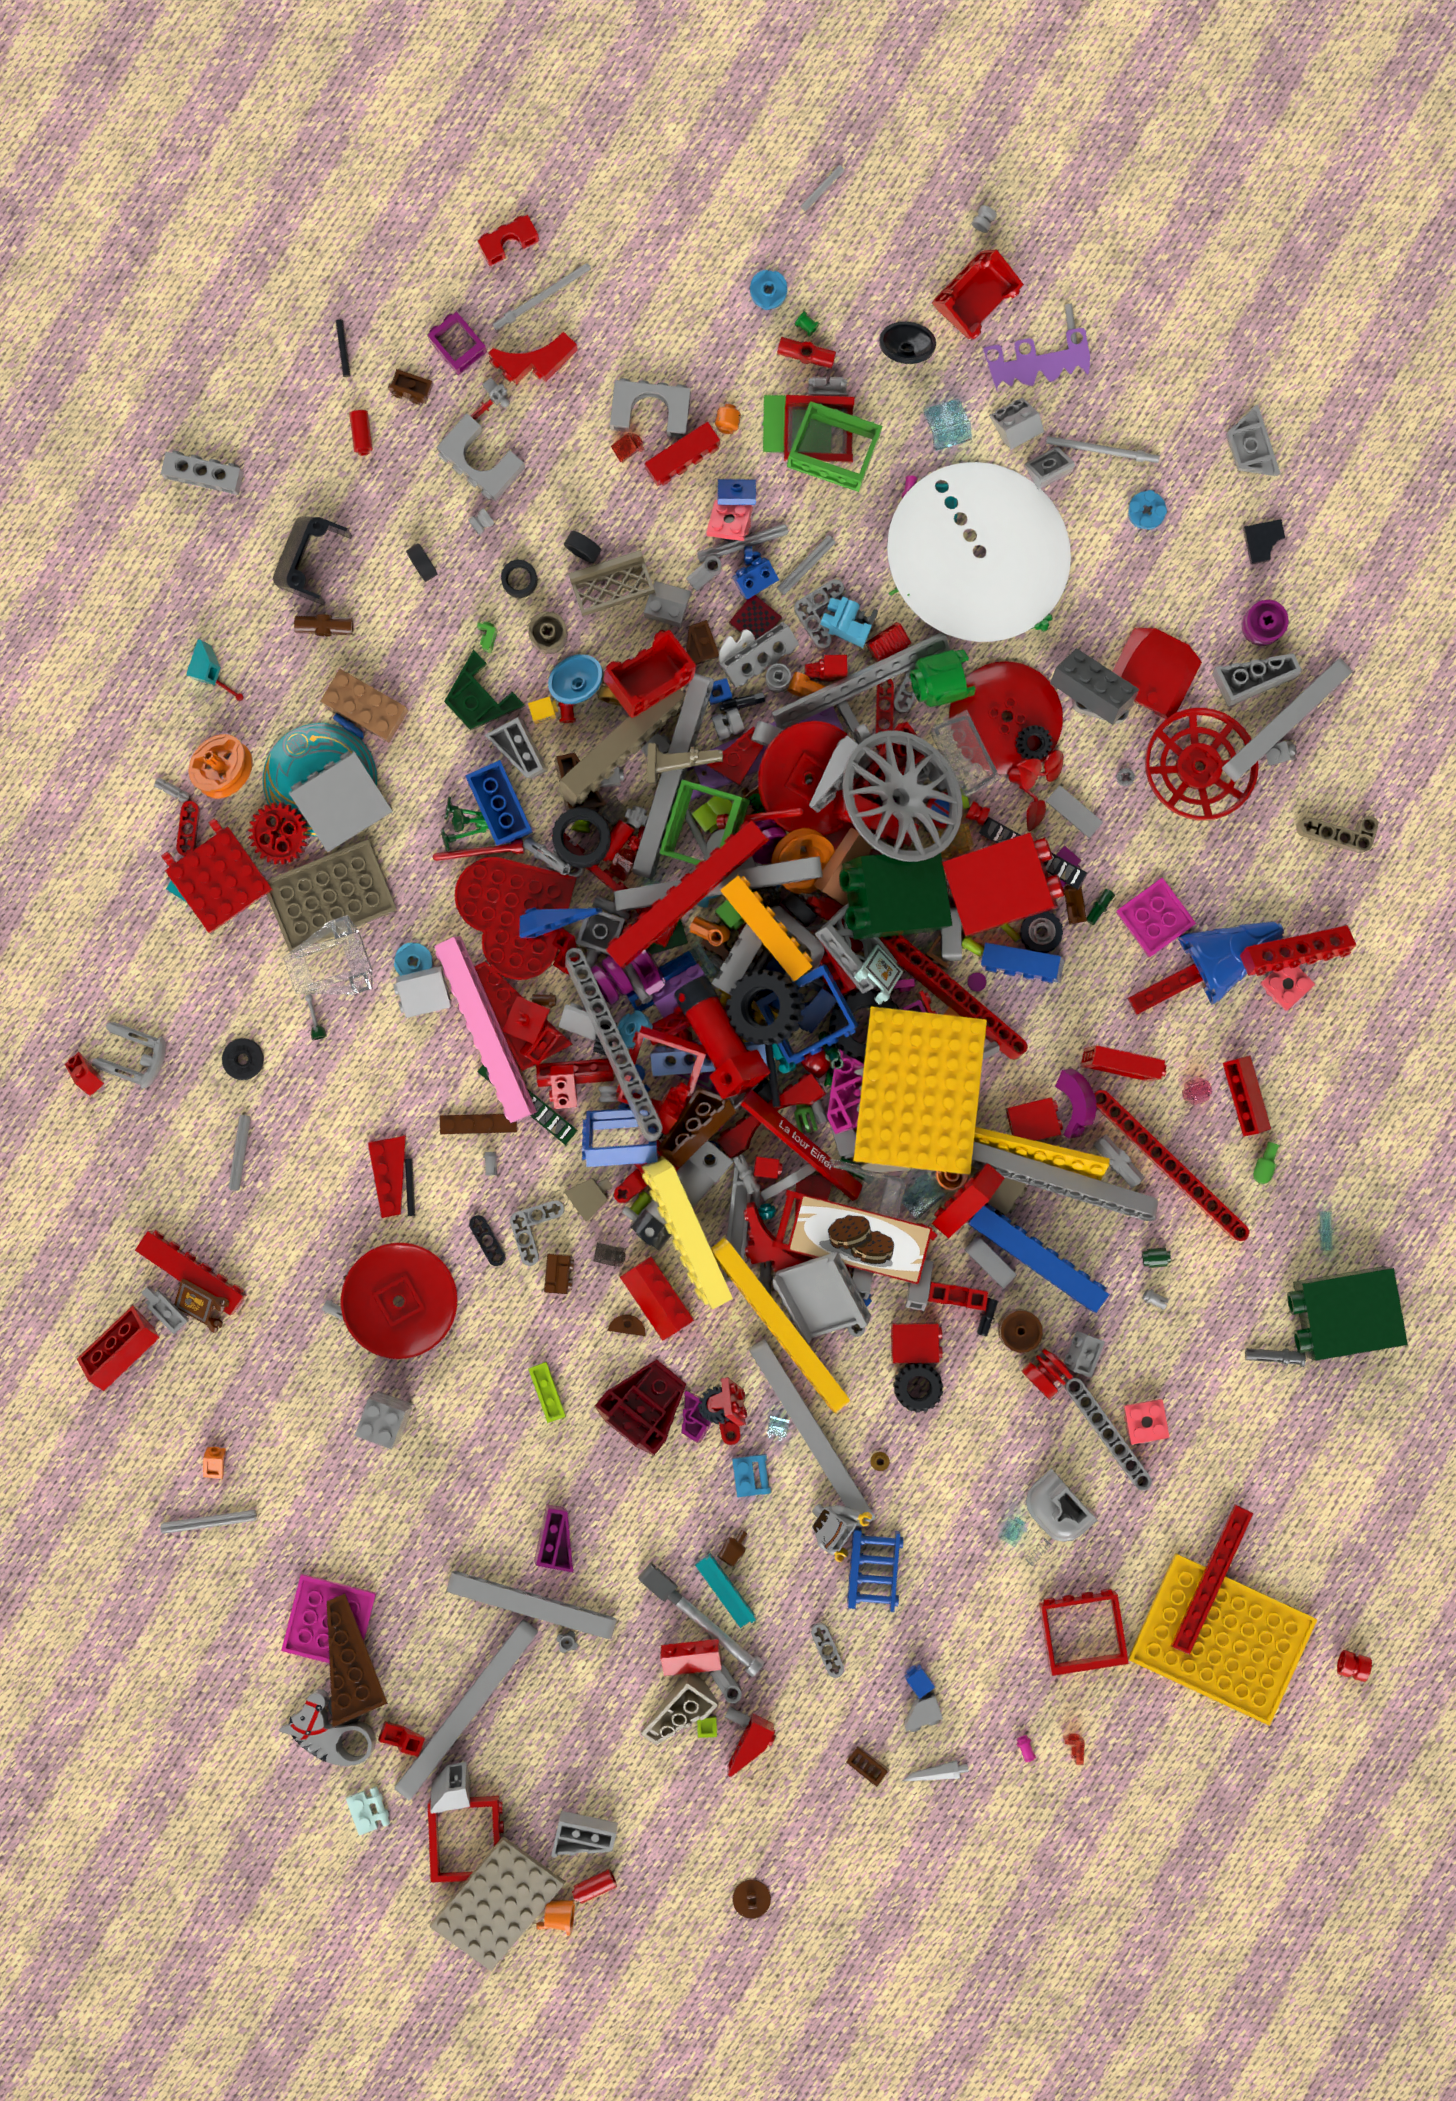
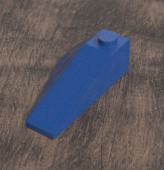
M536 907L530 908L525 911L526 914L520 916V937L535 938L601 913L602 909L537 910Z

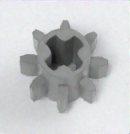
M635 805L633 809L628 808L625 814V818L628 819L626 823L640 829L641 825L646 826L648 816H646L647 811Z

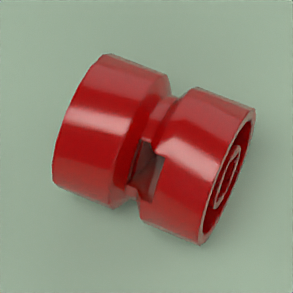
M1342 1650L1337 1662V1674L1348 1678L1352 1676L1355 1680L1366 1682L1371 1673L1372 1659L1363 1655L1356 1656L1353 1652Z

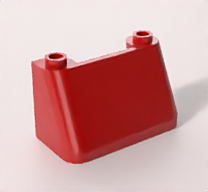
M997 249L984 250L977 254L935 297L932 305L967 339H975L981 334L982 325L980 323L1005 298H1015L1020 293V289L1024 284Z

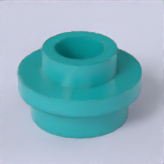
M766 1203L758 1208V1212L762 1220H767L775 1216L776 1208Z

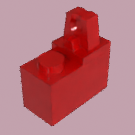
M824 655L823 659H819V662L805 664L804 674L809 678L819 679V682L839 681L847 677L848 674L847 655Z
M682 1082L675 1088H670L656 1109V1114L662 1124L661 1133L667 1135L676 1123L688 1099L687 1095L691 1088Z

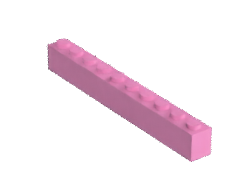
M452 937L434 946L436 957L444 967L443 973L450 981L451 992L459 1002L458 1008L465 1016L468 1030L472 1032L474 1045L481 1053V1061L487 1067L489 1080L497 1090L496 1096L498 1100L503 1104L505 1117L512 1123L536 1113L535 1106L462 937Z

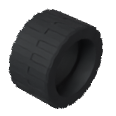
M588 807L568 809L554 823L555 825L552 830L554 848L557 855L570 866L582 869L590 868L593 865L599 864L606 857L607 852H609L611 843L609 826L604 817L594 809L592 810ZM579 820L593 823L600 834L597 848L592 853L583 856L571 853L566 848L563 839L566 828L571 823Z

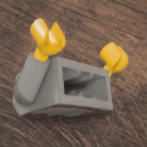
M818 1504L812 1510V1513L817 1517L812 1525V1529L815 1532L818 1546L831 1555L835 1554L836 1561L842 1562L844 1557H847L849 1554L848 1550L843 1548V1545L857 1526L858 1522L856 1520H860L862 1526H868L869 1522L863 1518L872 1519V1515L869 1512H864L861 1515L859 1511L840 1505L823 1508L821 1504Z

